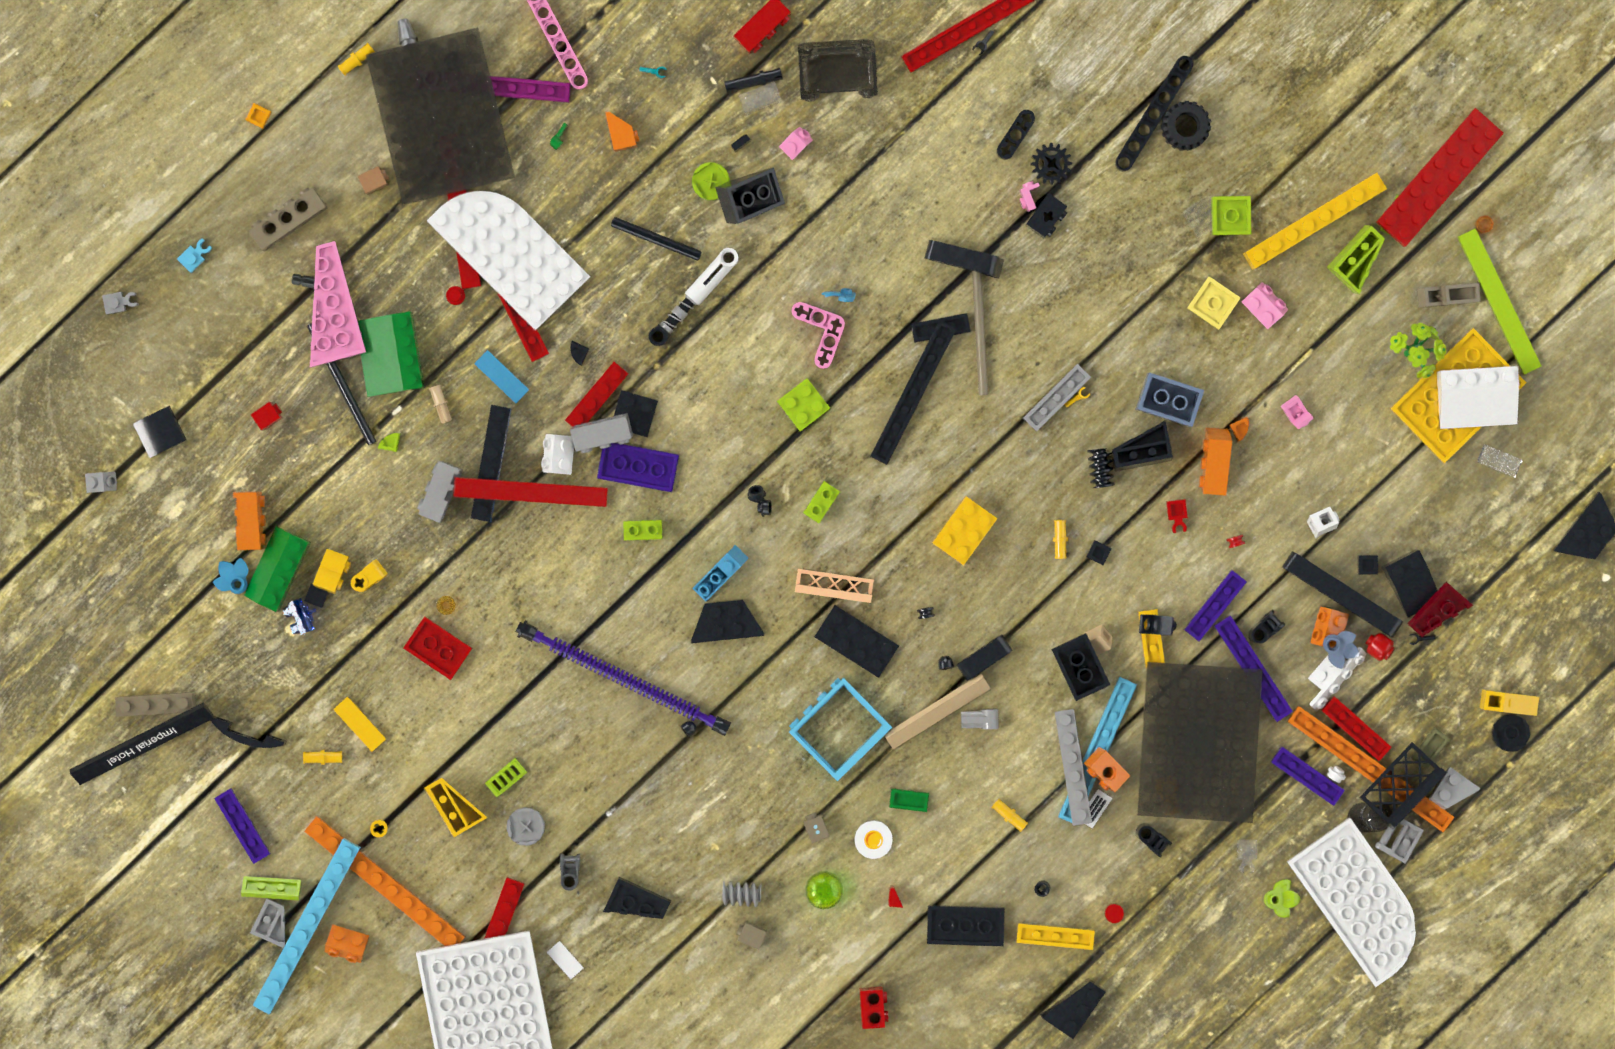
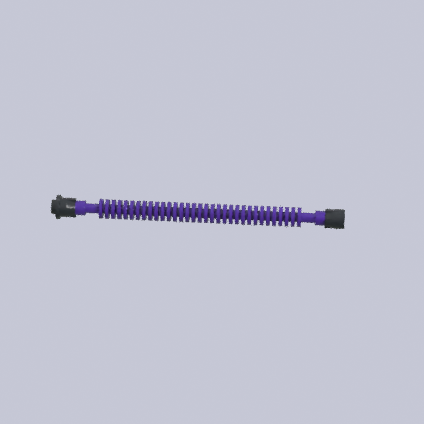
M527 620L524 623H519L515 631L518 633V638L522 637L530 642H541L550 647L549 651H552L554 648L553 653L556 654L559 651V656L564 653L563 658L568 655L567 660H570L572 657L571 662H574L576 659V664L581 662L580 666L582 667L586 664L585 668L587 669L590 666V671L595 668L594 673L599 670L598 675H601L603 672L602 677L605 678L607 674L608 680L610 677H613L612 682L617 679V684L621 681L620 685L623 686L625 683V688L630 686L629 690L631 691L634 687L635 693L637 690H640L639 695L644 692L643 697L648 694L647 699H650L652 696L651 701H654L656 698V703L662 701L660 705L663 706L666 703L665 707L667 708L670 705V710L675 707L674 712L679 709L678 714H681L683 711L682 716L685 717L688 714V719L693 716L692 721L697 718L705 722V725L711 727V730L723 736L726 735L731 722L719 716L715 717L711 714L708 716L699 711V706L695 709V704L690 707L691 702L686 705V700L682 703V698L679 701L677 700L678 696L672 698L674 695L672 693L669 697L668 691L666 694H663L664 689L659 692L660 687L655 690L656 685L653 684L651 688L652 683L649 682L646 685L647 681L645 680L641 683L643 679L640 678L637 681L638 677L635 676L633 679V674L628 677L629 672H626L624 675L625 670L622 669L620 673L619 667L617 670H614L615 665L610 668L611 663L606 666V661L602 664V659L598 662V657L592 659L594 655L591 654L588 657V652L583 655L584 650L579 653L580 648H577L575 651L576 646L573 645L571 649L570 643L568 646H566L567 642L565 641L561 644L562 640L560 639L557 642V637L554 640L546 637L537 627L527 623Z

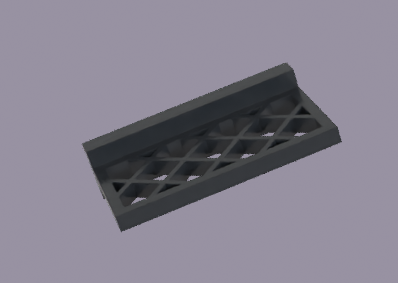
M1411 742L1359 798L1393 830L1447 772ZM1411 748L1418 753V761H1407V752ZM1429 763L1434 768L1430 774H1421V764ZM1396 764H1405V775H1394V766ZM1407 764H1418L1419 774L1408 775ZM1405 777L1406 788H1395L1394 778ZM1408 777H1419V786L1417 788H1408ZM1383 778H1392V788L1381 789V780ZM1379 791V802H1370L1366 798L1370 792ZM1381 791H1392L1393 802H1382ZM1395 791H1406V800L1404 802H1395ZM1382 805H1393V813L1389 818L1382 813Z

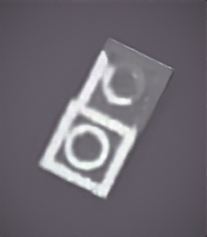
M1483 445L1477 460L1479 464L1514 478L1522 462L1521 459L1488 445Z

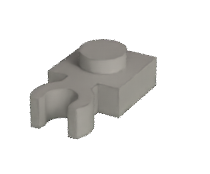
M122 292L102 295L106 315L126 311L125 305L130 307L138 306L137 302H130V298L137 294L130 292L125 297H123Z

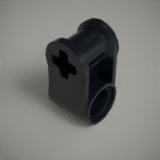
M1273 609L1250 629L1248 635L1253 643L1261 644L1266 642L1285 626V623L1281 622L1274 614L1275 611ZM1256 630L1262 631L1263 637L1261 640L1255 639L1254 633Z
M1146 823L1140 824L1136 828V836L1160 858L1168 845L1173 844ZM1143 829H1150L1148 837H1141Z

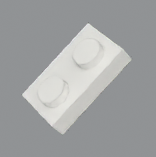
M546 434L543 441L544 457L541 462L542 471L571 475L574 452L572 436Z

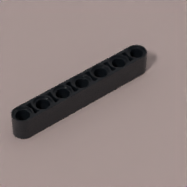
M1294 551L1290 553L1282 566L1286 571L1392 638L1403 623L1396 616Z

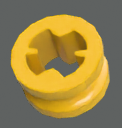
M375 820L370 827L371 834L379 838L383 837L388 829L387 824L383 820ZM374 825H383L385 829H382V831L384 832L381 834L378 831L375 832L373 828H376V826Z

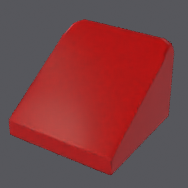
M891 886L889 888L888 906L903 908L894 886Z

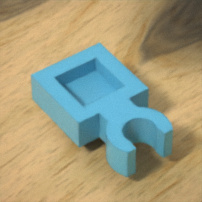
M200 239L197 242L195 249L190 245L177 258L190 273L205 260L202 255L212 250L211 246H208L207 249H202L201 246L205 242L204 239Z

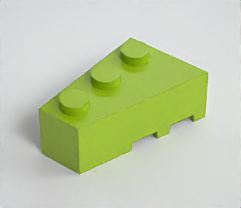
M1364 225L1326 268L1355 294H1360L1364 281L1370 273L1369 270L1373 261L1376 260L1385 238L1372 226Z

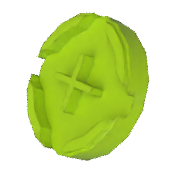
M712 162L700 165L692 176V186L695 193L700 198L711 201L719 199L715 187L730 181L727 170L722 165Z

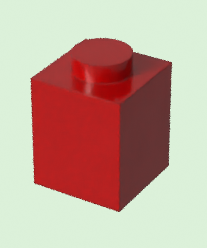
M268 402L250 414L261 431L266 430L283 418L281 416V408L277 403L273 404L272 402Z

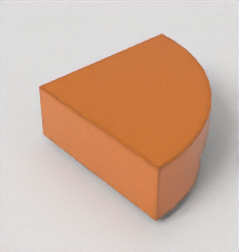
M1248 417L1230 424L1237 442L1241 441L1248 432Z

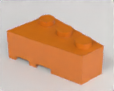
M1206 428L1205 439L1203 440L1204 458H1201L1203 474L1199 477V487H1202L1203 494L1226 495L1232 448V438L1229 429Z
M233 492V498H236L234 513L237 516V550H262L263 546H266V534H263L266 517L262 515V507H265V496H262V492Z

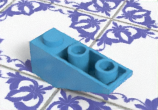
M734 545L692 589L706 602L749 558Z

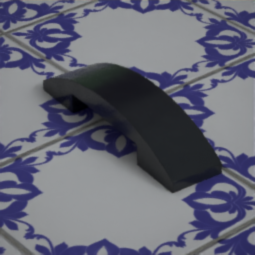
M217 716L210 720L224 735L244 745L258 748H274L284 746L287 742L272 735H267L265 741L231 730L232 722Z

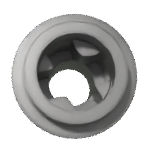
M399 20L397 22L399 44L402 45L403 49L415 47L418 38L409 20Z

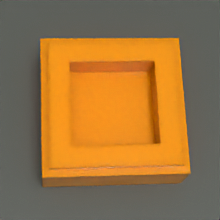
M253 103L245 120L264 129L272 112Z

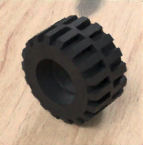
M1184 101L1176 103L1167 110L1162 118L1161 129L1163 131L1162 136L1165 137L1167 144L1170 143L1172 145V148H1178L1180 151H1189L1199 147L1208 138L1211 131V118L1208 117L1209 113L1205 112L1202 105L1199 106L1194 101ZM1189 115L1196 121L1197 130L1194 135L1184 137L1176 131L1175 122L1179 116Z

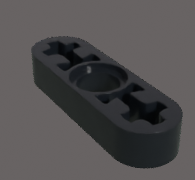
M1023 110L1019 113L997 147L996 152L1000 159L1008 160L1013 156L1035 122V115L1032 111ZM1029 114L1031 122H1026L1023 126L1027 128L1026 131L1020 126L1015 125L1017 122L1019 125L1022 123V115L1026 116ZM1017 129L1021 132L1019 140L1011 138L1010 133L1012 130ZM1007 138L1011 143L1016 144V146L1013 147V145H1011L1008 150L1010 152V155L1005 154V156H1003L1001 154L1002 150L1000 148H1005L1007 146V144L1009 143L1005 142V139Z

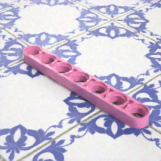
M527 0L571 85L577 90L584 89L588 85V78L547 0ZM540 8L548 9L549 14L546 18L538 16ZM549 25L557 26L558 31L555 35L547 33ZM558 42L566 43L567 48L564 52L556 50ZM567 59L575 60L576 66L573 69L565 67ZM576 76L584 77L585 83L582 86L574 84Z

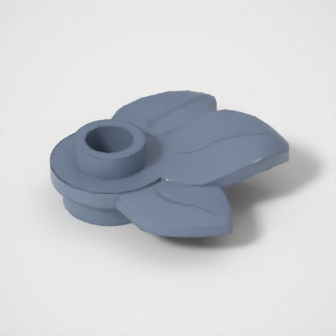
M1342 631L1338 635L1330 634L1323 640V647L1328 652V659L1335 667L1342 669L1345 658L1349 659L1359 656L1357 647L1352 643L1356 638V634L1350 631ZM1332 640L1336 642V645L1333 647L1329 646V642Z

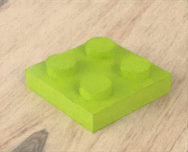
M1251 196L1211 197L1212 235H1251Z
M808 378L777 401L799 431H802L830 409Z

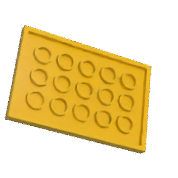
M1474 328L1444 355V359L1435 364L1436 369L1430 377H1422L1390 408L1442 463L1450 459L1482 426L1440 429L1437 371L1511 367ZM1518 374L1520 390L1527 382Z

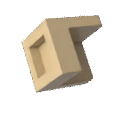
M1102 624L1085 632L1097 656L1111 649L1113 637Z

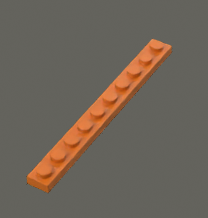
M1300 706L1296 707L1287 720L1291 725L1374 783L1386 770L1384 766ZM1383 778L1381 780V789L1392 788V778ZM1394 778L1395 788H1406L1405 781L1401 778ZM1385 791L1392 796V791ZM1395 791V799L1399 802H1404L1406 800V791ZM1426 796L1412 809L1413 812L1443 833L1454 819V816L1443 810Z
M318 816L314 818L304 831L333 855L344 838ZM360 850L358 851L350 866L353 872L444 946L462 942L465 938L462 933Z

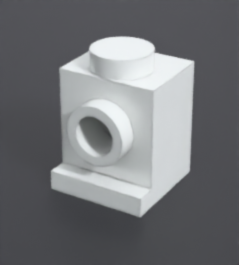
M1328 507L1310 515L1307 523L1315 538H1318L1320 535L1336 529L1339 524V517L1335 511H1332L1331 507Z

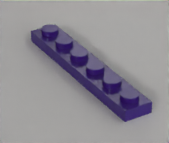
M1231 615L1215 624V629L1275 721L1278 722L1292 713V709Z

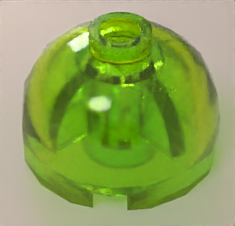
M819 871L807 880L805 894L809 903L815 908L821 910L830 909L840 902L843 895V885L834 873Z

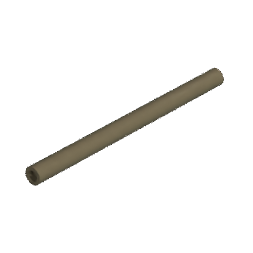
M972 271L979 395H988L982 274Z

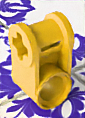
M375 559L352 578L351 586L355 591L364 592L385 578L388 573L380 562ZM357 579H364L363 588L359 586L356 587V585L358 584Z

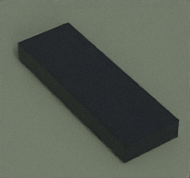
M967 313L911 324L914 343L929 340L939 320L957 328L954 335L971 332Z

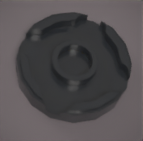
M1502 715L1497 718L1492 726V740L1501 750L1508 752L1519 751L1526 746L1530 738V727L1526 720L1519 715Z

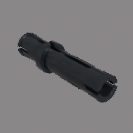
M777 68L765 72L762 70L757 74L724 81L726 91L729 93L761 84L765 86L766 83L783 80L781 69Z

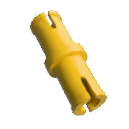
M366 43L357 52H352L348 59L338 65V68L346 76L355 67L361 66L362 62L375 53L369 43Z
M1054 520L1055 537H1053V542H1055V559H1066V541H1068V537H1066V520Z
M303 751V764L321 763V765H325V763H342V751Z
M1000 799L991 807L1004 817L1003 820L1005 822L1011 823L1019 832L1028 824V822L1015 813L1016 810L1014 808H1009Z

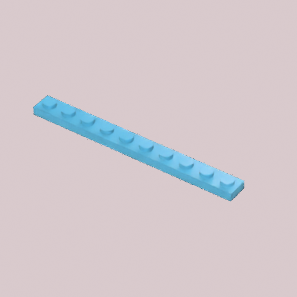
M345 838L341 841L253 1004L254 1007L269 1015L272 1012L360 850V846Z

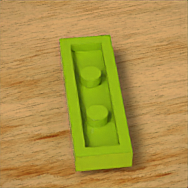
M244 876L241 896L299 900L302 883L301 880Z

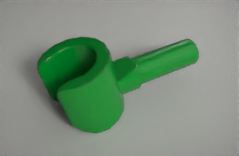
M563 123L558 133L550 141V145L555 150L563 144L559 138L568 126L566 123Z

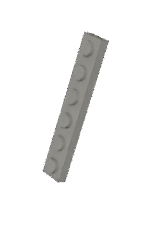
M1074 709L1055 712L1072 824L1075 826L1092 823Z

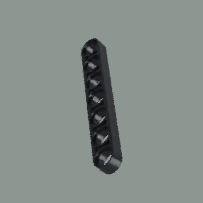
M1181 56L1170 70L1117 156L1115 166L1119 171H1128L1136 161L1191 72L1193 61L1190 57ZM1183 59L1187 60L1190 64L1187 70H1182L1179 67V62ZM1171 76L1179 78L1180 83L1178 86L1170 85L1169 78ZM1162 92L1169 94L1170 99L1166 103L1159 100V94ZM1155 108L1159 111L1157 119L1150 118V109ZM1141 125L1149 127L1148 135H1141L1139 133ZM1131 141H1136L1139 144L1138 151L1132 152L1129 149ZM1125 157L1129 160L1127 168L1119 166L1118 161L1120 158Z

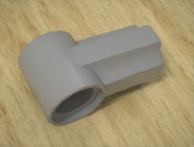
M998 709L961 711V728L999 729Z

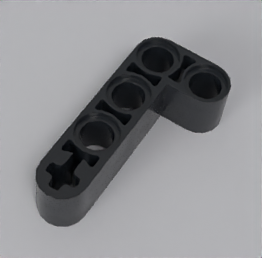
M929 240L924 259L978 272L998 279L1000 278L1004 259L995 255L934 240Z

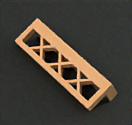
M798 569L795 592L871 603L874 580ZM801 573L809 574L814 581L808 586L800 585ZM824 576L829 577L833 584L828 588H822L817 581ZM832 578H838V580L834 582ZM842 579L848 580L852 585L846 591L840 590L836 585ZM850 580L858 582L853 585V583ZM861 582L869 583L868 594L859 593L855 586ZM814 583H816V584L818 585V587H814V586H811V585H813ZM835 585V587H836L838 590L830 589V588ZM853 588H854L855 591H856V592H849V591H850L851 589H853Z

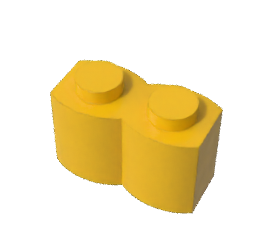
M327 549L315 576L313 586L336 594L337 590L340 591L344 583L342 576L344 572L348 573L351 562H348L349 557Z

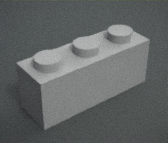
M628 413L570 428L575 451H581V453L590 452L593 447L598 446L600 449L607 448L614 442L624 444L629 442V439L633 436Z

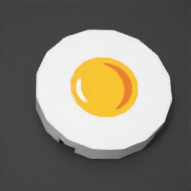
M876 820L867 821L860 825L854 838L855 846L859 853L870 859L881 858L886 855L891 849L893 842L892 833L888 826Z

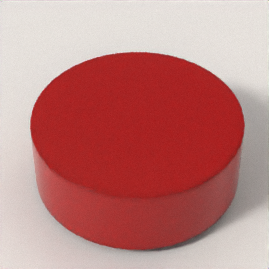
M1113 903L1105 908L1104 915L1109 922L1118 923L1123 919L1124 911L1120 905Z

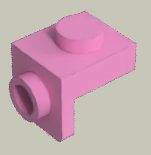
M799 127L779 147L793 160L813 139L808 131Z
M1031 181L1023 184V189L1020 190L1022 198L1019 200L1022 208L1027 209V212L1036 209L1030 191L1040 187L1039 182L1034 184Z
M1297 395L1281 405L1289 421L1297 429L1305 427L1313 419V416L1306 410Z

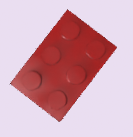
M424 616L403 647V649L449 680H452L473 649L426 616Z

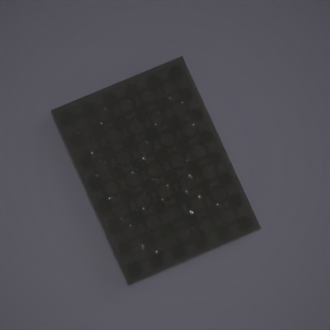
M478 27L366 55L403 205L515 178Z
M1147 662L1137 806L1138 816L1253 823L1262 669Z

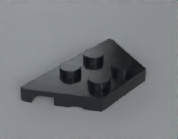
M1600 492L1596 493L1553 549L1554 552L1595 560L1615 535V521Z
M743 599L705 603L693 633L691 644L764 636V632Z

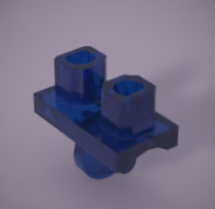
M301 598L289 602L283 608L284 615L287 618L293 616L296 623L290 625L292 634L301 633L302 635L314 630L311 623L314 621L312 614L317 611L315 608L310 610L308 604H303Z

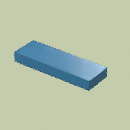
M488 350L474 363L516 404L529 391Z

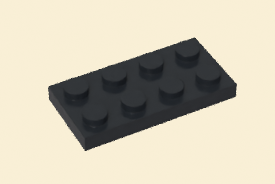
M836 605L833 606L814 636L878 678L899 647L898 644Z
M928 905L927 944L1004 946L1005 908Z

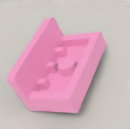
M1263 282L1242 300V303L1267 329L1288 311L1285 302L1282 299H1278L1273 294L1271 287Z

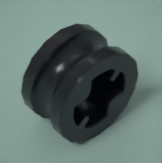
M934 607L918 609L917 612L920 614L918 619L934 617L935 614L932 613Z

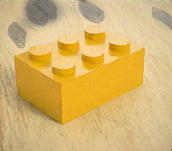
M965 496L932 543L964 565L997 518Z

